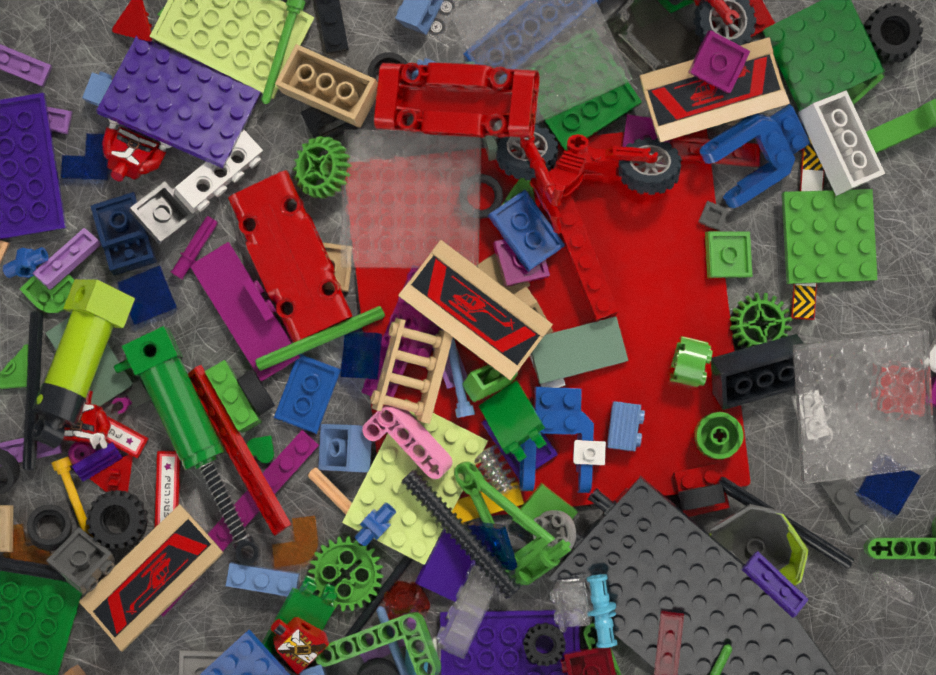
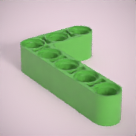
M411 612L329 643L325 649L329 650L332 654L330 661L324 657L325 649L315 658L317 664L326 667L403 639L417 675H438L441 670V663L425 619L417 612ZM409 618H413L416 621V628L414 630L408 626ZM388 625L394 628V637H390L387 634ZM367 633L373 636V645H369L366 642ZM417 640H421L424 643L423 652L417 650ZM346 641L350 642L353 646L351 653L345 649ZM425 662L432 665L433 670L431 674L425 672Z

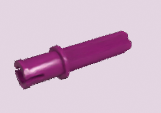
M209 216L205 218L183 253L180 252L181 257L170 271L173 275L181 280L184 279L191 264L196 262V257L218 225L216 220Z

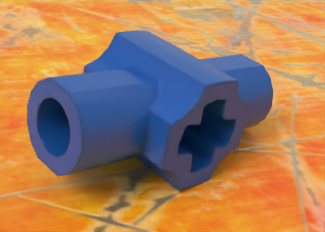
M43 247L36 250L20 248L17 250L16 259L3 265V272L7 278L17 275L30 278L34 276L33 272L36 270V266L48 261V253Z
M386 502L378 511L373 509L360 523L363 528L355 535V539L363 546H367L373 538L378 540L391 526L389 520L396 514V510Z

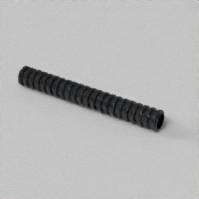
M412 470L402 479L401 484L407 486V491L411 490V495L417 497L416 501H421V506L427 508L426 512L430 511V516L436 518V523L440 522V527L446 529L445 533H450V538L456 540L455 544H460V549L466 551L465 555L469 554L470 560L476 562L475 566L479 565L480 571L486 573L484 576H489V581L495 583L494 587H499V592L505 594L504 598L509 599L521 588V584L515 582V577L512 579L511 573L505 571L506 567L502 568V563L496 561V556L492 557V552L486 550V545L482 546V541L476 539L477 535H473L471 533L472 530L466 528L467 524H463L461 522L462 519L456 517L457 513L453 514L452 508L446 506L447 502L443 503V498L437 496L438 492H433V487L427 485L428 481H423V476L417 474L418 470Z

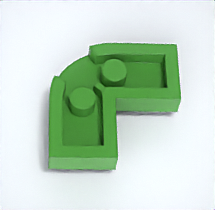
M68 274L53 289L49 290L33 276L20 290L38 309L47 313H59L64 311V305L75 279Z

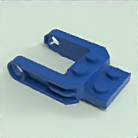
M790 104L770 117L760 113L747 116L701 147L700 154L704 162L711 164L721 160L755 137L765 159L768 161L767 164L737 182L735 187L725 193L723 198L729 208L743 205L788 176L795 161L793 154L810 144L801 122Z
M534 387V409L545 426V429L540 431L541 434H577V440L593 441L594 423L581 411L582 389ZM530 438L520 445L527 456L520 461V491H533L535 486L536 444ZM576 464L579 489L577 493L591 492L592 464Z

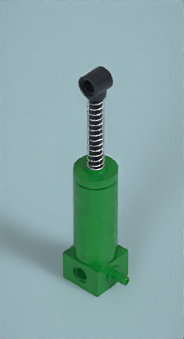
M162 326L122 345L127 359L114 365L115 372L120 373L132 368L134 374L141 377L179 460L182 461L181 464L186 471L194 467L195 469H201V473L204 475L203 478L206 479V484L209 485V490L212 492L211 495L214 496V501L217 502L216 506H219V512L222 513V517L225 519L224 523H227V528H229L230 534L233 536L232 539L235 540L233 546L236 550V558L242 564L254 563L260 557V547L254 542L252 535L250 536L246 533V528L243 527L244 523L241 522V517L238 516V512L235 510L236 506L233 505V501L230 499L231 495H228V490L225 489V484L222 482L223 479L220 478V473L217 472V468L214 466V461L217 460L216 457L225 451L181 361L183 355L171 330ZM155 346L157 349L156 355L150 357L149 350ZM245 546H250L254 550V555L251 559H246L242 554Z

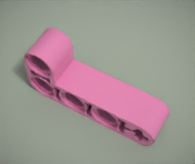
M384 405L382 411H377L362 428L363 435L370 441H377L384 434L388 433L426 475L432 479H439L452 466L451 456L407 410Z

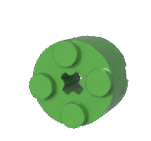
M680 336L681 343L678 342L671 366L675 370L674 374L670 373V381L694 387L704 386L707 376L705 364H710L713 350H711L708 342Z
M724 412L711 413L698 421L694 430V442L701 454L709 458H728L740 448L743 442V429L733 416ZM717 429L719 433L724 435L723 438H720V442L713 438V434L717 432Z

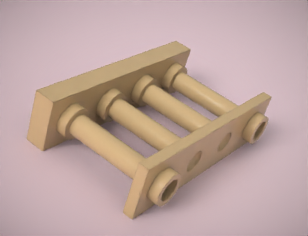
M396 318L389 328V336L391 338L378 387L371 396L372 409L382 411L383 404L414 412L417 415L416 419L418 421L430 424L453 337L442 330H439V333L434 336L404 328L406 320ZM401 336L432 344L434 347L433 356L426 358L398 350ZM395 359L426 367L429 370L427 378L422 381L392 373ZM389 382L419 389L422 393L421 401L413 403L386 396Z

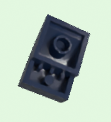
M135 192L91 205L100 242L113 276L157 262L149 233L129 211L130 207L138 202Z

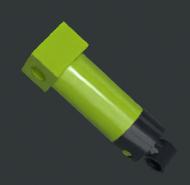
M74 280L63 308L70 312L71 315L45 381L41 385L32 408L35 413L43 416L33 427L32 439L49 447L56 448L64 438L65 429L62 427L63 424L77 426L86 403L87 394L113 328H124L135 298L99 280Z

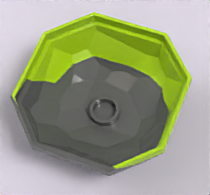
M749 504L710 528L709 534L744 564L758 551L794 586L801 583L808 548L783 511Z

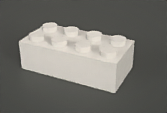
M847 90L813 103L798 112L836 196L885 174Z

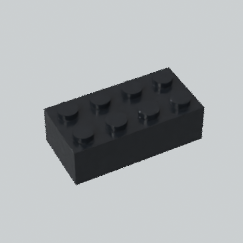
M798 334L712 357L711 373L714 397L721 408L725 410L809 386L808 348Z

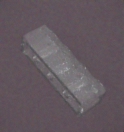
M479 565L470 566L466 578H469L466 586L461 585L456 596L459 600L455 607H450L446 619H449L446 627L440 628L436 637L439 640L438 648L462 659L465 658L498 589L494 587V582L491 583L489 581V576L485 577L486 573L480 571Z

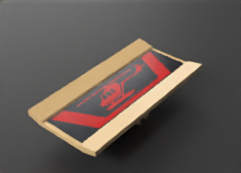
M770 37L741 45L751 52L731 93H726L689 74L688 71L694 60L640 75L643 93L659 142L661 143L790 104L775 62Z
M442 240L439 241L398 295L509 380L513 378L553 325Z
M179 504L79 603L97 621L119 650L123 652L223 554V551Z

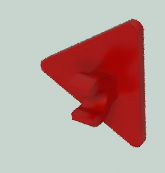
M131 0L113 26V33L133 38L137 36L138 39L150 42L153 40L150 37L152 24H149L147 17L149 13L145 10L143 0Z
M130 454L123 456L122 459L89 479L106 492L117 490L128 492L133 456Z

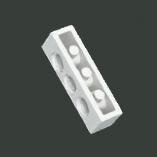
M244 130L224 168L205 162L175 187L174 194L192 214L197 210L201 212L210 204L209 200L212 197H219L227 190L226 186L230 182L236 183L244 176L243 172L248 167L252 169L257 166L262 160L260 157L263 150ZM235 155L240 156L243 162L235 163L231 157ZM216 170H223L226 176L219 178L214 172ZM199 184H205L208 186L209 190L206 192H200L197 189V186Z

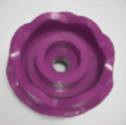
M74 442L69 448L68 456L71 464L74 465L97 450L93 449L91 443Z

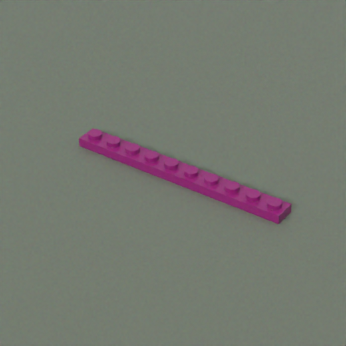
M303 430L263 472L274 494L280 490L319 447V444ZM248 490L234 504L238 516L241 517V522L244 523V528L260 512ZM224 517L208 533L222 551L234 540L229 528H227V523H224ZM189 586V587L161 614L163 617L172 609V607L181 599V597L191 588V586Z

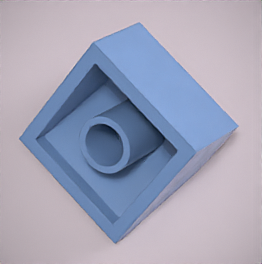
M321 424L318 470L368 472L371 462V441L363 435V426Z

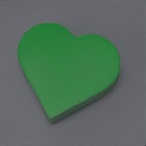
M272 435L253 438L248 441L247 447L253 456H257L260 462L269 463L273 460L275 452Z

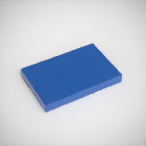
M526 189L488 215L528 272L565 246Z
M299 354L300 358L293 365L274 418L317 434L341 369Z

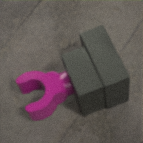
M142 380L132 384L134 389L127 393L128 396L116 398L112 401V404H116L119 401L123 403V408L118 411V414L125 413L131 404L135 408H140L152 402Z

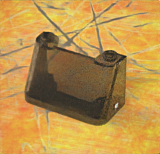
M625 0L601 26L605 36L643 74L694 60L702 44L700 36L695 33V29L688 32L657 0Z

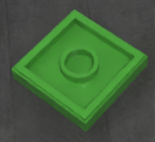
M705 232L707 278L753 277L750 232Z
M542 483L520 508L533 520L550 510L565 512L571 519L578 513L575 508ZM512 517L513 521H515L517 524H519L521 527H523L526 531H528L530 534H532L529 530H527L523 525H521L517 520H515V519Z

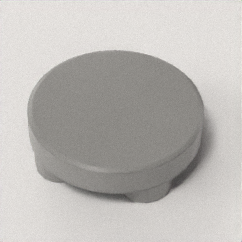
M550 510L534 519L537 524L555 538L548 546L553 547L564 539L565 542H570L571 545L569 547L572 549L576 540V528L568 514L559 510Z

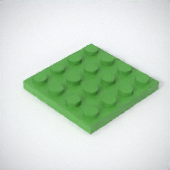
M872 189L849 190L837 196L834 190L782 193L786 284L877 280Z

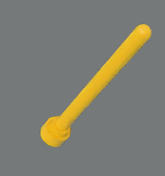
M69 456L52 462L54 472L57 471V474L62 477L80 528L94 538L88 532L90 528L89 524L86 525L87 517L69 472L72 465Z

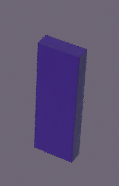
M758 551L752 555L741 569L792 618L797 616L809 600Z

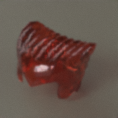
M397 580L390 592L386 591L384 594V602L389 620L411 612L420 613L430 610V602L427 595L414 581L409 583Z

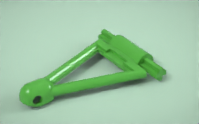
M465 461L456 466L454 472L456 482L464 492L471 496L497 556L502 563V567H506L505 571L507 573L515 569V573L511 577L512 579L516 578L515 582L517 584L520 583L521 586L531 584L560 563V558L571 551L569 547L571 545L570 542H565L564 539L553 547L548 546L555 538L485 481L483 475L473 463ZM458 473L464 476V480L458 477ZM480 491L537 538L509 556Z

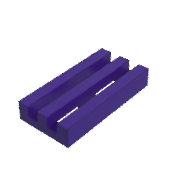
M112 442L106 448L99 449L72 467L84 482L123 457Z

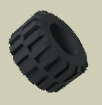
M888 3L883 7L880 6L868 17L863 25L880 62L883 64L886 61L888 64L904 61L917 50L918 45L922 42L923 37H921V34L923 33V27H920L922 21L920 18L916 19L915 15L917 13L914 10L912 12L908 11L910 7L907 5L900 7L901 3H895L894 5ZM886 22L897 24L903 31L904 39L902 44L891 45L884 41L880 32L881 25Z
M120 490L109 491L99 495L98 499L91 503L92 507L87 511L89 516L86 520V525L89 524V534H92L94 536L93 539L101 543V546L110 547V549L128 547L139 541L141 535L145 533V526L148 524V519H146L147 509H144V503L135 494ZM113 506H122L129 513V526L122 533H113L106 526L105 515L109 508Z

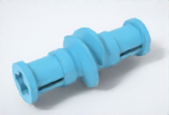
M607 574L589 576L586 579L590 583V598L593 610L588 612L587 615L595 617L594 625L598 637L596 647L608 648L616 646L617 640H614V625L611 618L616 615V612L612 611L616 608V603L609 602L610 598L606 586L608 576Z

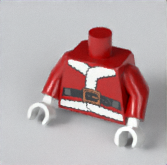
M108 119L110 124L109 127H106L102 146L104 157L108 159L107 167L112 170L111 177L118 182L123 181L125 176L136 180L142 174L145 175L157 170L167 153L165 151L166 148H171L172 146L160 141L161 145L159 147V143L120 126L117 130L116 125H119V123Z
M89 391L77 426L63 424L62 427L65 429L63 440L91 443L93 449H96L97 444H100L102 448H106L107 443L105 440L109 434L111 424L103 408L91 404L93 391Z

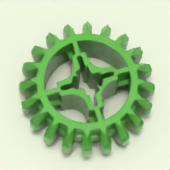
M322 136L316 137V139H309L308 143L302 144L303 151H297L299 157L293 159L297 163V166L293 168L297 174L293 178L299 181L297 186L303 189L302 192L314 198L325 199L328 196H335V191H342L341 185L347 184L345 177L351 176L347 172V168L352 166L350 163H347L350 158L348 154H345L347 149L341 146L339 141ZM324 150L328 151L326 155L320 156L319 154ZM324 179L325 181L320 185L316 184L317 180Z
M755 293L754 301L749 295L745 297L747 304L739 301L738 305L741 310L738 308L732 310L738 316L730 317V321L736 322V325L730 326V330L737 329L738 333L732 336L733 339L739 336L742 339L737 345L742 346L744 343H747L745 348L766 343L767 330L770 326L778 325V331L770 341L787 337L788 335L784 331H791L792 327L786 326L785 323L792 321V318H784V314L789 312V309L781 311L780 307L784 305V302L781 301L777 305L774 304L776 296H772L770 301H767V293L763 294L762 300H760L759 294ZM754 306L753 320L743 323L746 311ZM762 306L770 308L777 318L767 317ZM758 317L762 322H771L763 326L764 330H761L760 326H750L759 321ZM744 330H754L760 342L750 339Z

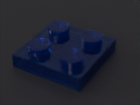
M350 332L344 335L340 377L378 380L382 342L381 333Z

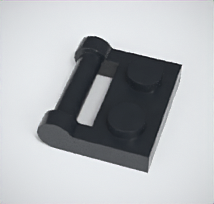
M312 106L300 112L314 139L319 136L334 139L350 130L355 131L359 129L345 122L319 135L317 130L339 120V118Z

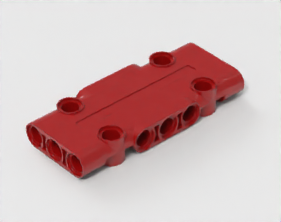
M413 62L408 64L382 63L379 69L376 96L375 128L402 130L412 133L420 131L423 134L484 138L485 135L499 138H532L536 122L540 83L538 70L506 69L504 67L492 68L491 66L477 64L431 62L428 65H418ZM418 70L417 78L412 80L413 72ZM506 74L507 79L505 83L499 84L500 77ZM410 116H413V123L408 126L407 120ZM501 120L502 127L495 131L494 126L496 122Z
M287 170L272 175L228 197L239 222V229L244 233L247 240L245 243L268 296L276 304V311L282 318L293 343L353 317L342 293L341 285L334 275L335 269L311 216L304 209V202L300 199ZM291 200L297 202V208L293 212H289L287 209V204ZM250 219H254L256 227L252 231H248L246 227ZM328 283H332L335 287L334 293L330 296L325 293V286ZM287 302L293 305V312L290 315L284 312V305Z

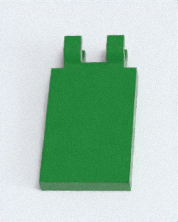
M517 380L479 405L501 448L506 454L512 452L519 462L527 457L520 445L531 438L538 448L547 444L540 431L545 429V426Z
M306 575L299 590L294 587L291 589L274 622L280 619L285 624H288L294 617H299L323 630L335 609L333 604L337 597V593L334 592L335 587L326 584L321 596L313 595L317 588V585L314 584L315 579ZM270 627L262 644L270 653L281 657L276 651L273 641L276 634L271 631Z

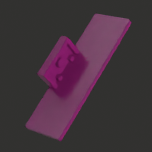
M229 242L191 264V269L261 381L266 380L300 358L297 355L262 371L258 369L255 362L257 358L292 343L273 314L276 312V309L270 300L265 301L262 293L265 292L258 280L255 282L252 280Z
M415 265L412 266L410 272L407 275V280L405 282L404 287L407 285V283L411 280V278L414 276V274L420 267ZM400 297L390 317L386 332L381 339V344L373 359L369 374L364 381L361 392L368 396H372L373 391L377 390L391 338L389 336V328L396 318L406 320L404 328L435 336L441 330L439 326ZM401 336L398 350L429 358L433 346L432 344ZM395 359L392 373L403 375L408 362ZM389 382L386 396L394 397L399 384Z

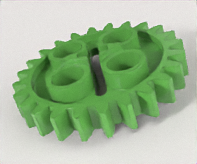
M339 536L337 544L330 539V547L327 548L322 544L321 549L323 553L315 552L314 554L318 557V560L310 561L315 566V569L308 570L309 573L315 576L313 577L317 585L315 591H320L318 595L320 597L325 585H330L342 574V568L347 570L357 560L361 559L362 563L350 573L351 579L345 577L335 586L334 592L337 593V597L333 604L335 608L338 604L341 605L342 611H345L346 605H349L351 611H354L356 603L362 608V600L370 603L369 594L377 595L373 588L382 586V584L377 582L378 578H383L384 576L377 573V570L383 568V565H376V561L380 559V556L373 557L374 548L368 551L366 549L367 546L359 545L357 540L352 543L350 536H347L346 542H343ZM343 551H350L353 554L354 559L351 563L346 564L341 560ZM326 566L335 568L336 575L334 578L328 579L324 576L323 571ZM360 568L366 569L369 573V577L365 581H360L356 577V571ZM345 583L351 587L350 595L342 596L339 593L338 588L341 584Z

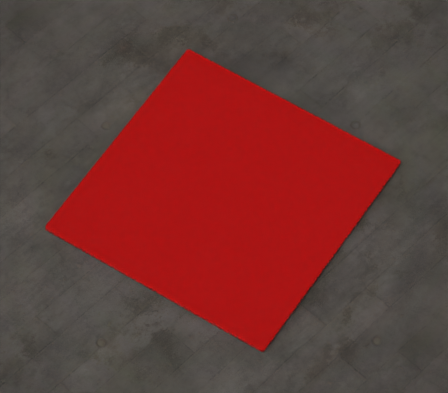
M707 129L681 137L708 139ZM624 132L593 135L588 139L589 146L596 149H608L611 146L623 147ZM559 143L558 157L555 168L557 167V164L564 152ZM486 148L350 163L352 166L347 168V172L351 175L345 177V180L347 182L346 189L360 312L362 314L381 306L385 314L383 319L362 327L367 374H369L373 359L381 344V339L386 332L390 317L397 305L398 295L403 290L407 275L413 265L421 267L439 241L442 240L477 266L495 254L493 243L504 239L490 218L478 219L471 217L463 210L460 204L459 194L461 186L466 179L473 175L485 174L498 181L503 194L501 205L519 180L515 179L513 175L508 176L505 174V170L499 168V162L497 163L496 159L489 161ZM681 161L680 176L677 184L674 183L672 189H666L661 194L656 192L655 195H648L645 192L644 194L637 193V190L629 189L628 185H624L622 181L610 180L608 177H599L596 180L583 178L579 190H574L571 195L619 310L618 313L601 320L617 317L628 361L563 378L566 385L559 388L582 389L581 411L594 423L593 441L606 442V446L612 402L641 405V410L645 411L644 422L638 426V433H642L641 445L636 447L635 451L606 448L605 446V465H593L591 492L577 493L579 490L578 472H576V464L573 463L574 441L577 440V434H545L558 455L535 469L534 490L520 491L523 502L527 501L541 483L571 506L593 504L588 500V497L591 493H594L593 491L596 488L613 501L625 488L629 489L640 476L664 496L678 494L674 472L718 462L720 463L723 477L740 487L748 486L751 480L742 408L739 405L723 410L712 392L711 361L710 364H705L707 376L704 386L694 387L670 381V373L674 374L675 370L671 366L677 343H681L680 336L708 342L711 350H713L712 357L734 352L732 330H730L731 321L726 279L707 278L705 232L720 231L698 223L706 202L710 201L716 204L711 164ZM478 183L470 188L467 197L468 202L473 208L484 210L493 204L495 195L489 185ZM533 188L535 203L552 226V221ZM564 246L546 259L550 276L545 279L529 282L530 286L527 287L538 302L546 319L553 324L551 326L552 333L595 322ZM455 339L456 348L467 377L470 372L488 365V363ZM529 356L518 370V375L512 383L516 380L518 381L534 407V387H541L538 382L537 374ZM407 363L403 376L423 381L427 378L429 370L426 367ZM442 376L433 413L488 441L476 464L485 481L494 488L518 482L519 485L518 477L481 423L485 420V417L479 405L498 392L492 393L476 402H473L466 392L467 402L470 401V405H473L475 414L457 418L455 409H457L456 404H458L455 387L447 389ZM400 384L394 395V398L407 399L413 403L420 402L422 397L419 389ZM372 409V416L377 412V410ZM711 413H727L733 416L743 429V442L740 448L728 458H709L701 454L695 445V427L699 420ZM718 429L713 434V438H716L718 442H720V438L724 437L723 433H719ZM388 433L375 441L377 454ZM462 491L459 499L468 497L470 495ZM503 510L500 512L491 514V516L503 515L508 513L505 510Z

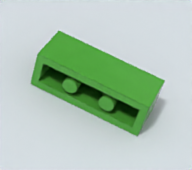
M226 360L205 371L240 433L247 432L262 423Z

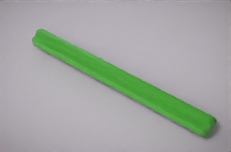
M378 306L255 360L256 365L262 371L385 317L381 306Z

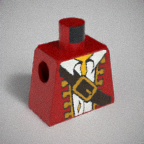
M294 617L288 624L277 619L271 626V631L276 634L273 639L276 651L297 674L301 673L329 645L327 634L299 617Z

